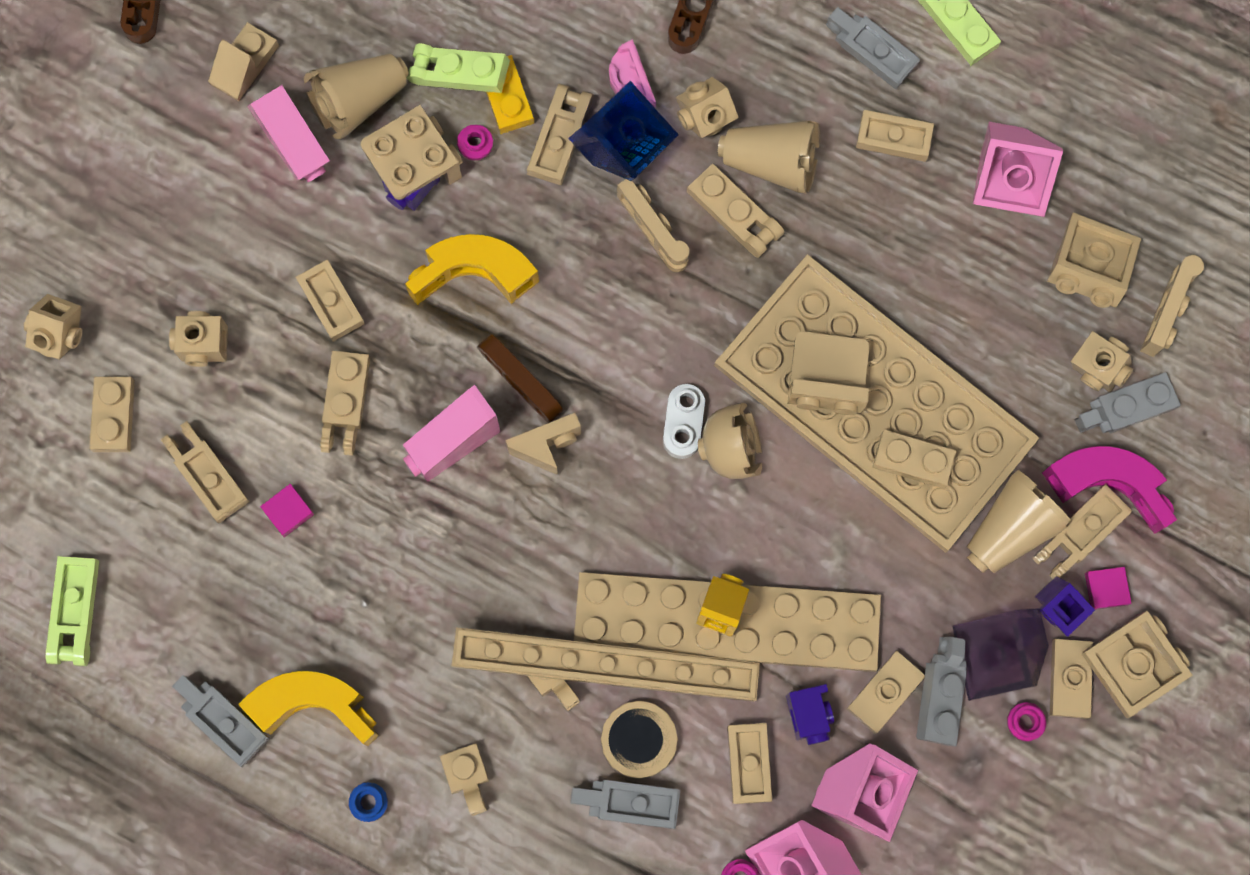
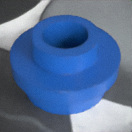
M362 783L355 787L350 794L349 809L353 816L360 821H376L387 810V794L381 786L375 783ZM366 795H372L376 800V804L371 810H366L362 806V800Z

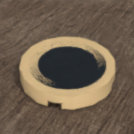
M644 701L625 703L614 710L604 723L601 736L603 754L611 767L624 776L637 779L654 776L665 769L675 755L678 741L675 724L668 713L657 705Z

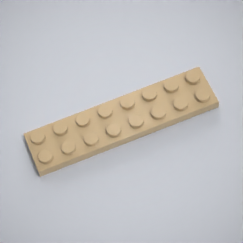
M579 572L574 641L759 662L762 664L876 672L878 669L881 595L742 585L748 588L749 592L737 629L732 637L696 624L710 582Z

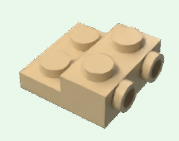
M1073 212L1068 220L1060 248L1055 255L1048 282L1055 284L1057 290L1061 293L1074 294L1076 292L1089 297L1091 302L1097 307L1106 308L1113 306L1116 308L1128 289L1141 238Z
M1148 611L1137 615L1082 653L1126 718L1132 717L1193 676L1187 668L1190 666V662L1186 655L1178 647L1173 648L1165 636L1167 630L1162 621L1155 615L1151 616Z

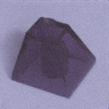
M1040 608L1013 610L952 626L954 637L965 640V658L963 660L966 661L967 666L965 687L968 701L1037 686L1049 646Z

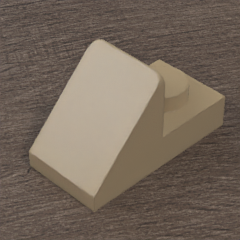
M247 22L232 44L223 39L220 42L208 80L209 84L239 102L279 47L277 40Z
M573 413L505 440L509 454L551 473L558 474L557 466L549 447L555 445L559 449L576 442V436L581 435V425L576 413Z

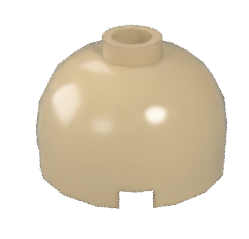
M746 403L727 406L714 412L708 418L703 428V438L698 439V451L703 461L708 460L711 468L725 478L743 479L758 476L762 471V463L755 464V452L762 453L759 433L752 412L746 414L743 412L747 407Z

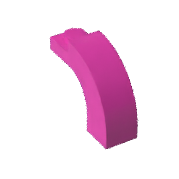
M1107 446L1088 447L1066 455L1042 472L1062 503L1088 488L1104 486L1106 484L1108 487L1120 491L1131 500L1154 534L1177 520L1173 514L1174 507L1165 495L1159 494L1155 489L1166 482L1167 479L1154 465L1130 451Z

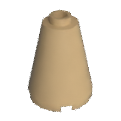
M386 54L314 69L305 74L304 84L311 81L312 90L307 92V96L325 129L332 127L337 132L332 136L335 139H342L401 91L407 84L406 78L409 72L401 58H396L392 54Z
M800 121L732 128L727 131L726 135L720 136L718 156L723 157L724 165L797 193L807 194L812 187L818 160L814 158L815 147L819 148L820 144L819 123Z
M1020 470L1010 477L967 545V548L972 552L967 559L982 573L987 569L992 573H996L1064 531L1072 523L1067 514L1047 494L1045 495L1036 487L1037 485Z

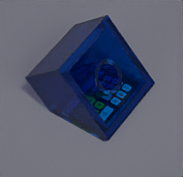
M629 81L568 139L593 166L633 181L679 134L637 87Z

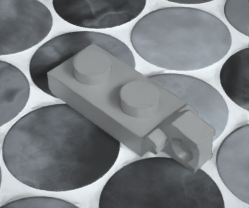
M839 7L828 17L826 26L837 35L835 40L841 47L894 89H897L918 65L919 57L868 17L864 16L861 18L855 15L851 18Z
M1165 372L1098 397L1090 403L1092 410L1080 414L1079 418L1075 419L1080 433L1100 426L1102 433L1109 432L1111 434L1179 408L1181 404Z
M940 637L938 654L933 655L931 663H926L916 734L919 740L946 746H957L967 672L966 661L963 660L965 658L964 639Z
M182 675L172 686L187 700L181 706L186 712L185 715L240 767H244L270 739L217 688L209 685L206 681L198 687L191 679Z
M603 780V782L593 781L592 790L572 788L570 804L590 806L589 816L598 817L601 820L676 829L680 790Z

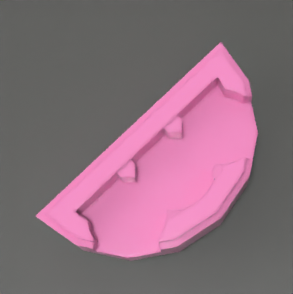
M632 39L622 44L618 48L617 53L612 57L611 64L609 65L610 86L616 96L629 106L641 109L656 107L654 95Z

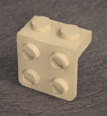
M421 105L378 129L361 141L363 152L392 196L397 200L404 199L442 175L449 185L462 178L459 166L463 163L461 156L453 144L447 146L441 137L444 132L433 115L428 117Z
M805 331L799 332L795 337L787 404L797 405L798 408L804 410L832 409L835 413L842 415L862 413L868 403L869 388H865L870 347L868 341L859 338Z

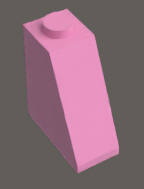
M282 85L247 106L296 180L305 177L306 181L310 182L326 172L323 165L330 160Z
M474 385L403 444L408 454L403 460L415 477L422 474L428 482L500 433L497 415Z

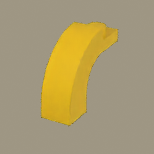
M468 234L444 239L426 249L425 252L430 265L427 267L422 265L415 269L409 275V281L405 285L411 298L419 305L448 281L459 276L475 275L492 282L512 304L539 282L538 270L512 245L490 236Z
M297 671L276 676L259 685L238 704L264 733L270 735L294 713L307 708H323L334 713L364 745L369 746L379 736L372 729L377 722L362 707L357 711L353 709L364 697L345 682L324 673Z

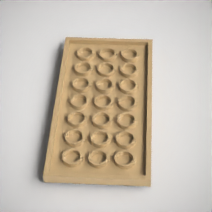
M808 254L714 364L718 370L945 553L957 541L1039 439L1037 435ZM799 332H813L859 338L868 341L870 347L865 388H869L868 403L862 413L842 415L835 413L832 409L804 410L798 408L797 405L787 404L795 337ZM888 430L956 450L947 487L945 489L872 468L882 431Z

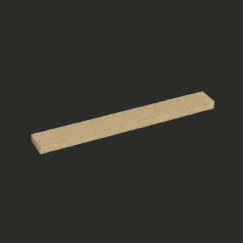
M458 627L455 630L451 667L753 702L757 701L760 666L759 662Z

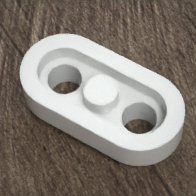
M679 385L671 391L668 398L663 445L669 455L678 459L689 458L698 450V439L701 438L705 398L701 390L694 385ZM685 396L690 397L693 400V405L683 407L680 404V399ZM679 432H684L688 435L689 440L686 443H679L676 441L675 435Z

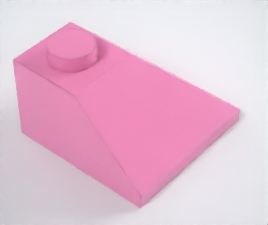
M989 122L980 154L973 204L1044 217L1062 158L1063 148L1026 128Z
M869 743L825 771L811 806L839 821L890 842L918 770L878 746Z
M803 820L792 824L745 850L751 863L757 868L759 875H862L843 841Z

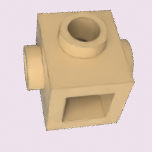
M714 77L704 82L691 84L687 87L686 92L676 97L681 109L677 111V116L682 126L687 131L691 129L701 138L717 134L722 130L723 126L739 118L728 88Z
M50 294L45 295L29 309V314L25 319L24 331L27 332L25 347L40 352L44 356L60 360L71 348L75 349L80 343L82 328H79L82 306Z
M191 311L187 313V316H176L175 328H171L169 332L170 349L174 350V353L182 362L192 367H205L208 365V362H226L228 326L221 316H210L209 313L203 311Z
M1093 331L1071 360L1073 369L1083 375L1080 380L1098 392L1101 388H1104L1111 393L1116 385L1122 387L1133 371V368L1129 367L1132 363L1131 355L1127 353L1129 348L1114 337H1110L1107 341ZM1104 362H1108V363H1109V364L1106 365V366H1100V364H1102V363H1104Z

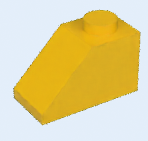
M722 574L721 578L713 576L696 624L732 637L737 629L749 592L748 588L742 586L743 581L728 574Z

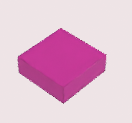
M291 484L260 506L284 538L314 515Z
M1125 567L1084 573L1090 605L1095 610L1132 604Z

